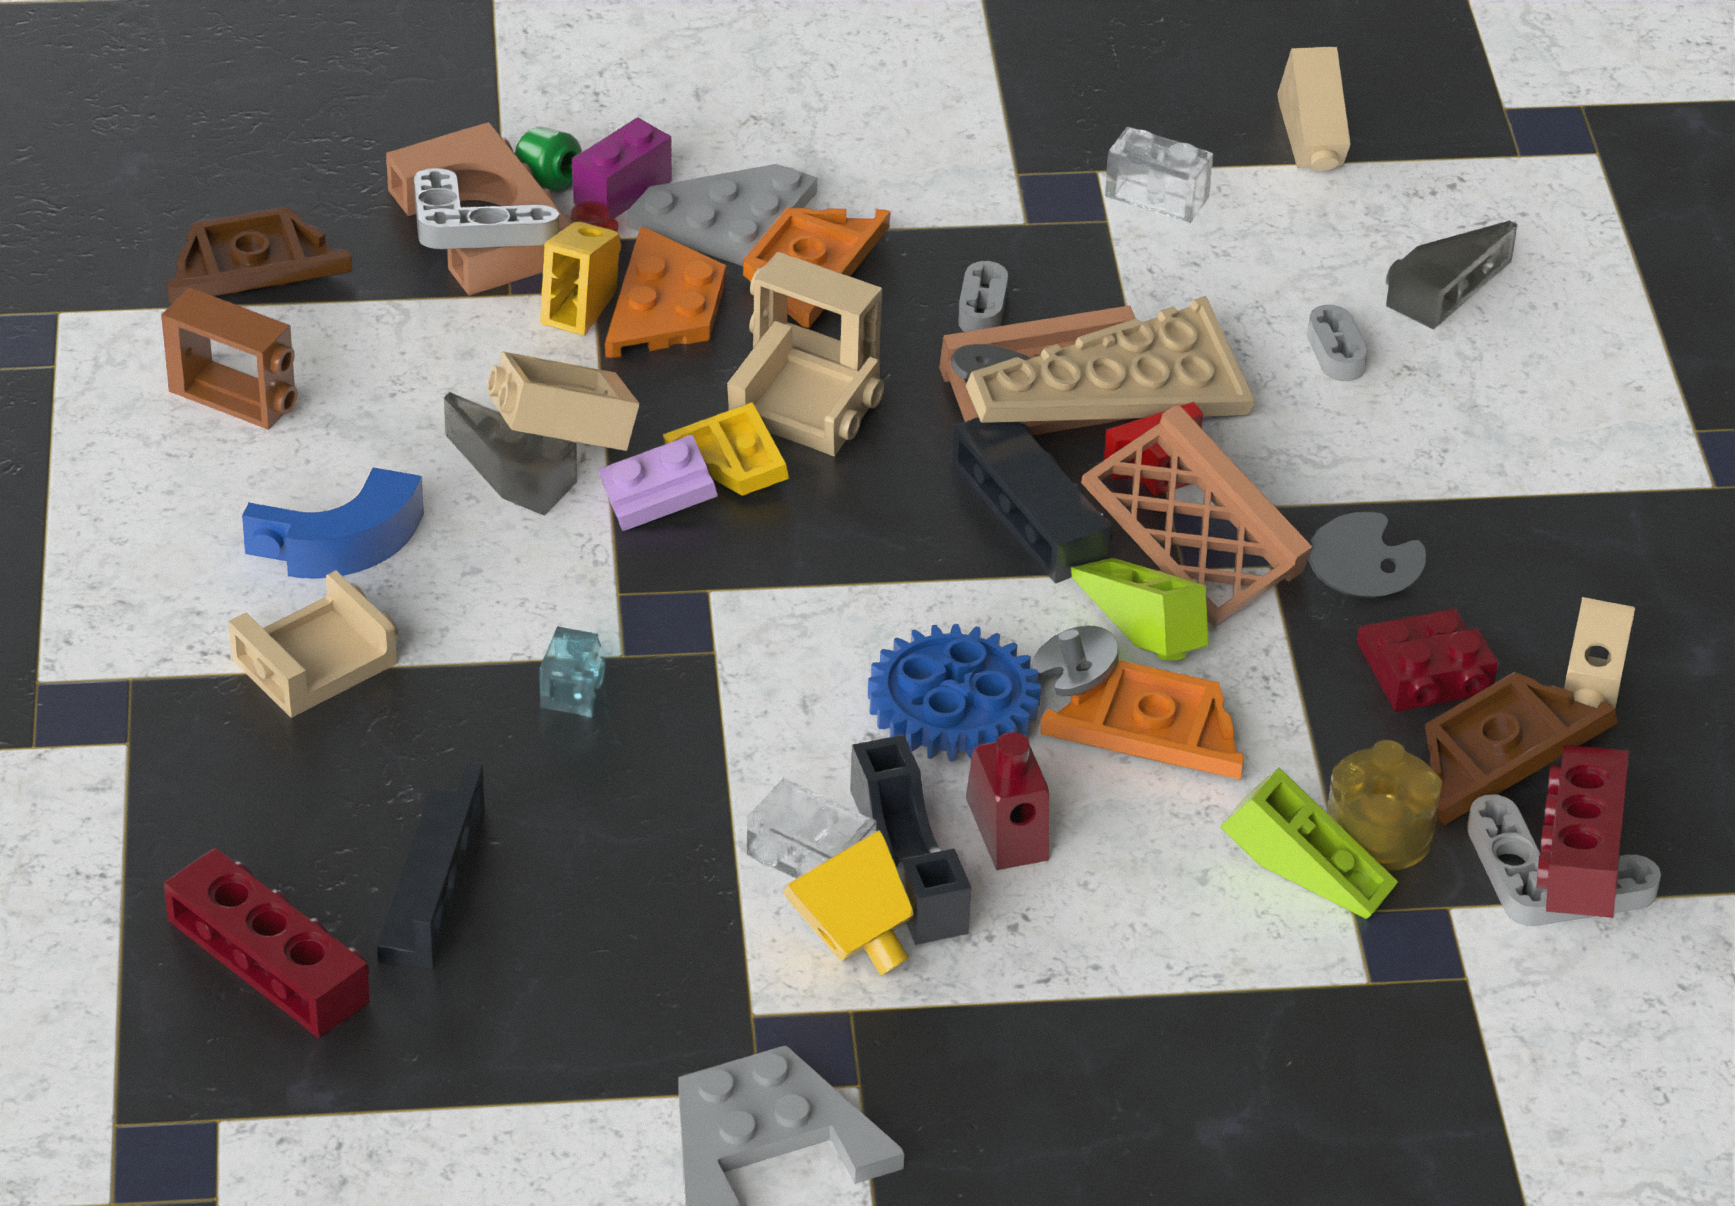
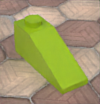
M1116 558L1071 567L1074 581L1135 647L1157 653V658L1160 660L1174 661L1187 658L1188 651L1209 646L1206 585Z
M1280 767L1250 791L1220 826L1260 866L1365 919L1375 912L1398 883L1382 865Z

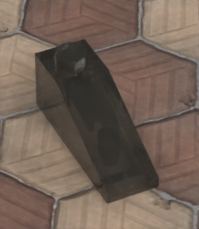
M1509 220L1417 246L1402 260L1397 259L1389 268L1386 275V284L1388 285L1386 306L1434 330L1512 262L1518 224Z
M451 392L444 397L446 437L502 499L545 516L577 483V443L511 430L498 411Z

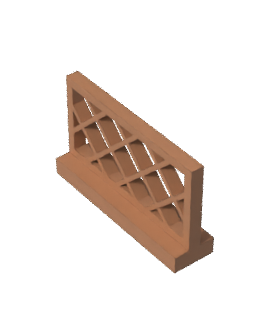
M1131 305L944 335L939 368L944 382L950 381L966 422L977 418L978 414L966 388L967 383L954 372L950 364L953 353L959 347L972 344L993 345L1034 358L1041 355L1043 348L1058 344L1062 349L1074 345L1080 336L1135 319V315ZM1128 419L1023 421L1020 423L1025 424L1032 435Z
M1178 403L1162 414L1159 424L1085 473L1082 477L1081 483L1164 573L1190 581L1196 579L1197 583L1203 585L1204 581L1233 584V597L1220 607H1217L1206 595L1207 620L1214 628L1283 579L1290 582L1304 572L1312 546ZM1158 443L1171 457L1170 468L1141 465L1142 452ZM1135 458L1134 464L1128 463ZM1110 474L1133 476L1132 495L1111 492L1101 480ZM1140 477L1169 481L1168 498L1159 499L1138 496ZM1176 482L1196 484L1204 493L1203 504L1175 501ZM1137 508L1166 512L1165 531L1144 528L1136 519ZM1173 513L1202 517L1201 536L1172 532ZM1209 518L1229 520L1237 528V540L1208 537ZM1171 544L1200 548L1198 567L1178 565L1170 556ZM1207 549L1236 553L1234 572L1205 568ZM1243 554L1263 556L1274 569L1264 576L1242 573ZM1241 585H1242V586H1248L1247 588H1245L1244 590H1242V591L1240 592Z

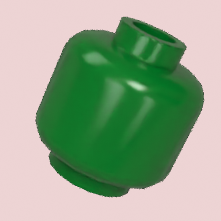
M539 126L529 129L520 138L516 146V157L521 163L528 164L534 179L542 189L560 192L568 189L573 184L572 158L582 152L578 140L570 133Z

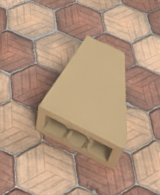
M1337 47L1291 48L1277 94L1297 168L1328 171L1336 167H1343L1351 144Z

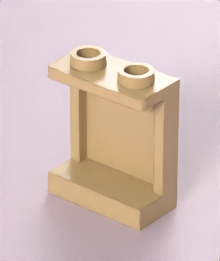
M777 321L773 322L727 383L729 410L753 402L769 433L832 456L836 455L846 440H852L860 427L861 419L869 408H875L879 404L884 391V381L880 380V360L869 357L862 368L856 371L794 349L792 327Z
M336 570L326 575L327 595L324 598L264 628L247 612L228 621L232 660L291 718L397 664L396 640L398 639V630L395 622L389 614L380 612L366 599L365 594L357 584H350Z

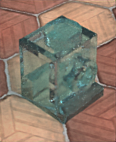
M557 626L539 668L540 707L592 717L595 710L594 687L600 688L606 667L605 657L598 656L601 642L598 639L597 633Z

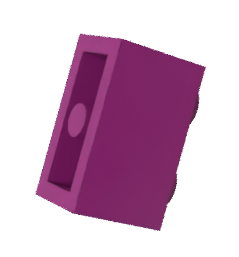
M637 117L573 157V204L608 223L630 209L648 187L670 183L672 181V136Z

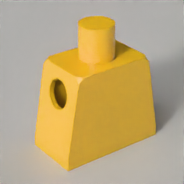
M573 222L545 242L540 324L583 336L587 334L615 294L617 288L621 242L620 236L616 231L583 222Z
M880 830L786 886L783 892L786 899L841 961L865 949L879 974L883 976L910 959L893 931L909 922L914 914Z

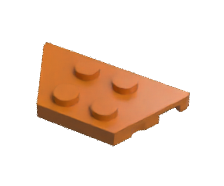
M786 208L744 258L743 276L751 282L756 270L759 267L764 268L777 252H781L850 277L890 227L891 211L875 209V218L873 219L846 218V209L827 208L825 210H812L810 208ZM788 296L787 314L801 326L810 328L824 309Z
M640 227L606 337L605 357H621V347L648 342L649 350L654 351L669 348L674 344H692L709 341L726 282V265L648 228Z
M1119 660L1111 675L1101 684L1081 694L1072 695L1071 702L1057 713L1049 709L1043 713L1041 718L1040 734L1239 780H1241L1243 774L1244 757L1242 752H1237L1233 740L1234 727L1230 715L1224 710L1225 700L1219 682Z

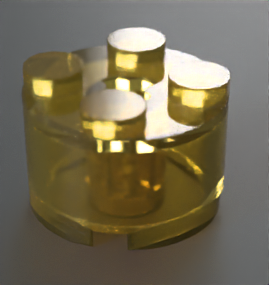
M1382 740L1377 742L1373 748L1359 750L1348 755L1334 767L1327 813L1378 863L1387 864V871L1405 869L1421 861L1430 850L1435 832L1442 781L1424 761L1405 752L1401 744L1391 740Z

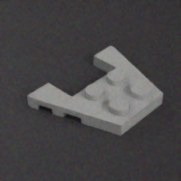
M786 1045L678 1077L686 1206H740L724 1172L829 1140L833 1142L854 1184L904 1169V1152L901 1147Z

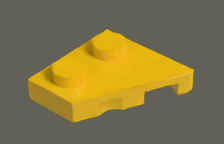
M753 402L663 434L665 444L693 435L710 477L742 496L789 479L786 463Z

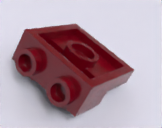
M1456 608L1360 626L1358 629L1357 643L1395 712L1471 698L1495 683L1498 661L1479 628L1467 629Z

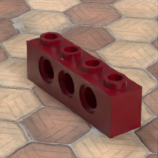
M1564 745L1561 766H1550L1541 854L1539 855L1537 889H1547L1546 912L1614 918L1629 751Z
M213 848L164 882L168 921L316 1037H322L370 1002L369 967L361 953L352 947H345L328 934L326 928L318 920L307 918L291 906L287 898L276 889L270 890L253 877L250 870L242 862L232 861L217 848Z

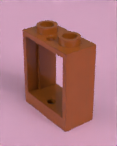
M190 287L161 314L169 392L267 430L284 414H288L293 409L298 391L294 380L293 362L295 352L292 348L291 327L289 324ZM210 339L257 356L258 378L212 361Z

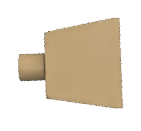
M1582 597L1564 689L1573 692L1575 701L1595 708L1601 702L1611 704L1615 709L1635 607ZM1602 646L1609 651L1607 659L1589 656L1591 647Z

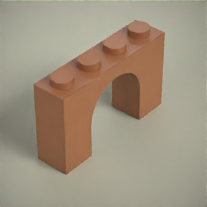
M489 122L386 153L388 191L407 216L416 214L414 196L415 174L425 169L441 168L456 174L460 201L481 200L500 206L545 205L558 211L559 232L573 223L572 219L568 215H563L554 204L551 193L547 189H542L536 182L528 164L521 163L516 157L507 138H501ZM545 245L447 249L448 269L468 296L543 273Z

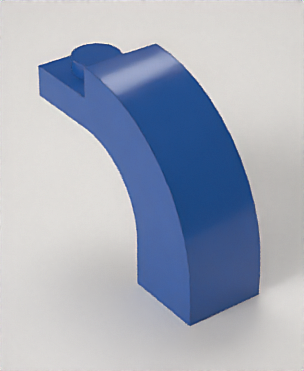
M373 467L364 487L353 500L338 508L322 512H301L249 502L242 514L245 554L287 561L288 576L297 578H326L327 574L335 570L342 576L376 566L402 549L418 528L424 515L422 476Z

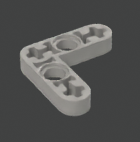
M432 168L419 171L414 176L419 242L425 247L454 249L545 245L547 240L559 233V213L552 207L545 205L461 208L458 181L454 172L447 169Z
M1484 795L1478 797L1472 803L1467 826L1468 834L1503 909L1510 919L1525 926H1540L1595 917L1546 912L1547 889H1537L1540 852L1518 807L1513 801L1500 795ZM1496 825H1502L1500 835H1497L1498 829ZM1503 854H1514L1523 858L1525 863L1519 866H1511L1500 861L1498 857ZM1640 855L1620 856L1614 913L1642 909L1650 906L1655 901L1661 878L1660 869L1655 862ZM1527 884L1526 892L1528 895H1522L1523 885Z

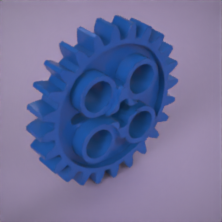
M954 624L950 633L943 634L937 625H932L931 636L925 637L921 632L914 629L911 630V643L895 638L893 651L882 649L880 651V662L872 663L871 677L868 678L869 712L871 715H877L878 729L890 728V737L904 734L908 738L907 742L911 751L918 749L922 745L927 747V758L929 759L935 757L939 750L947 752L950 762L956 760L958 751H965L969 758L972 759L974 748L978 745L997 742V739L1005 733L1029 734L1030 722L1037 720L1038 706H1040L1041 685L1038 684V669H1030L1031 657L1029 655L1017 656L1018 644L1015 642L1001 647L999 633L984 639L980 638L981 630L977 626L967 635L961 633L959 624Z

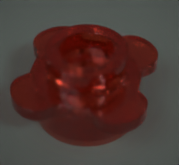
M580 202L571 210L570 218L573 222H583L616 232L619 229L618 221L609 219L608 208L600 202Z

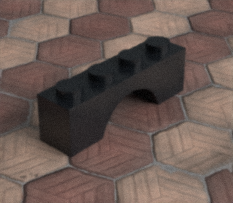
M905 735L852 744L850 792L869 836L880 830L885 839L914 915L906 924L915 945L969 934L972 887L955 849L941 851L936 843L925 808L921 771Z

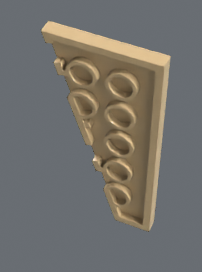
M1207 296L1194 299L1190 307L1177 310L1174 306L1160 310L1156 318L1144 322L1135 318L1080 336L1074 345L1062 349L1058 344L1043 348L1040 356L1028 360L1016 357L973 371L966 384L981 423L1144 418L1169 410L1177 403L1181 406L1191 402L1198 406L1203 412V416L1249 415L1256 402Z

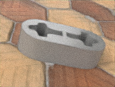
M979 261L968 266L965 271L959 300L958 323L962 331L968 332L1001 326L1008 287V271L1004 266L992 261ZM982 284H989V288H983ZM977 309L985 310L984 313H977Z
M1322 305L1313 309L1309 316L1307 336L1323 372L1330 378L1339 381H1352L1360 378L1365 371L1368 351L1352 315L1348 310L1336 305Z

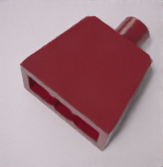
M1009 732L1001 735L997 742L978 745L973 749L966 800L995 869L1001 870L1049 861V789L1030 747L1029 740L1020 733ZM1012 809L1013 820L1020 819V823H1016L1010 820V813Z

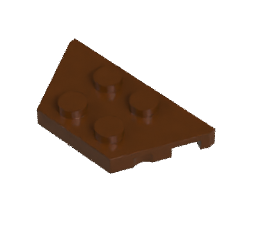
M288 207L194 222L187 235V245L181 249L177 258L178 270L174 279L169 278L166 284L169 304L174 303L189 287L215 296L352 272V257L345 248L336 252L326 244L324 233L314 226L305 224L301 217Z
M1513 672L1425 724L1430 751L1436 807L1440 821L1443 825L1448 824L1470 811L1472 803L1478 797L1497 795L1560 758L1563 754L1564 745L1580 746L1616 725L1618 721L1615 709L1611 704L1601 702L1597 708L1574 700L1572 691L1557 686H1544L1539 684L1536 679Z

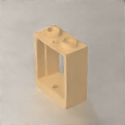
M777 252L764 268L759 267L756 270L750 284V293L754 295V312L749 325L750 332L753 333V349L773 322L777 321L792 327L794 349L856 371L862 368L869 357L879 360L882 307L881 287L781 252ZM788 296L840 314L841 341L787 322Z
M502 351L499 366L492 367L487 383V393L491 396L490 399L511 430L627 451L640 403L616 372Z

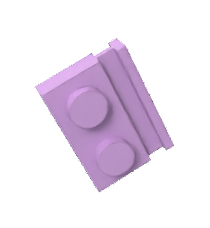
M693 435L598 469L602 485L619 521L622 532L718 496L712 477L708 473L707 466Z

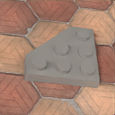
M772 164L650 186L627 211V227L639 231L640 227L648 228L690 249L743 266L744 258L786 208H804L817 193L818 177L799 172L790 167Z

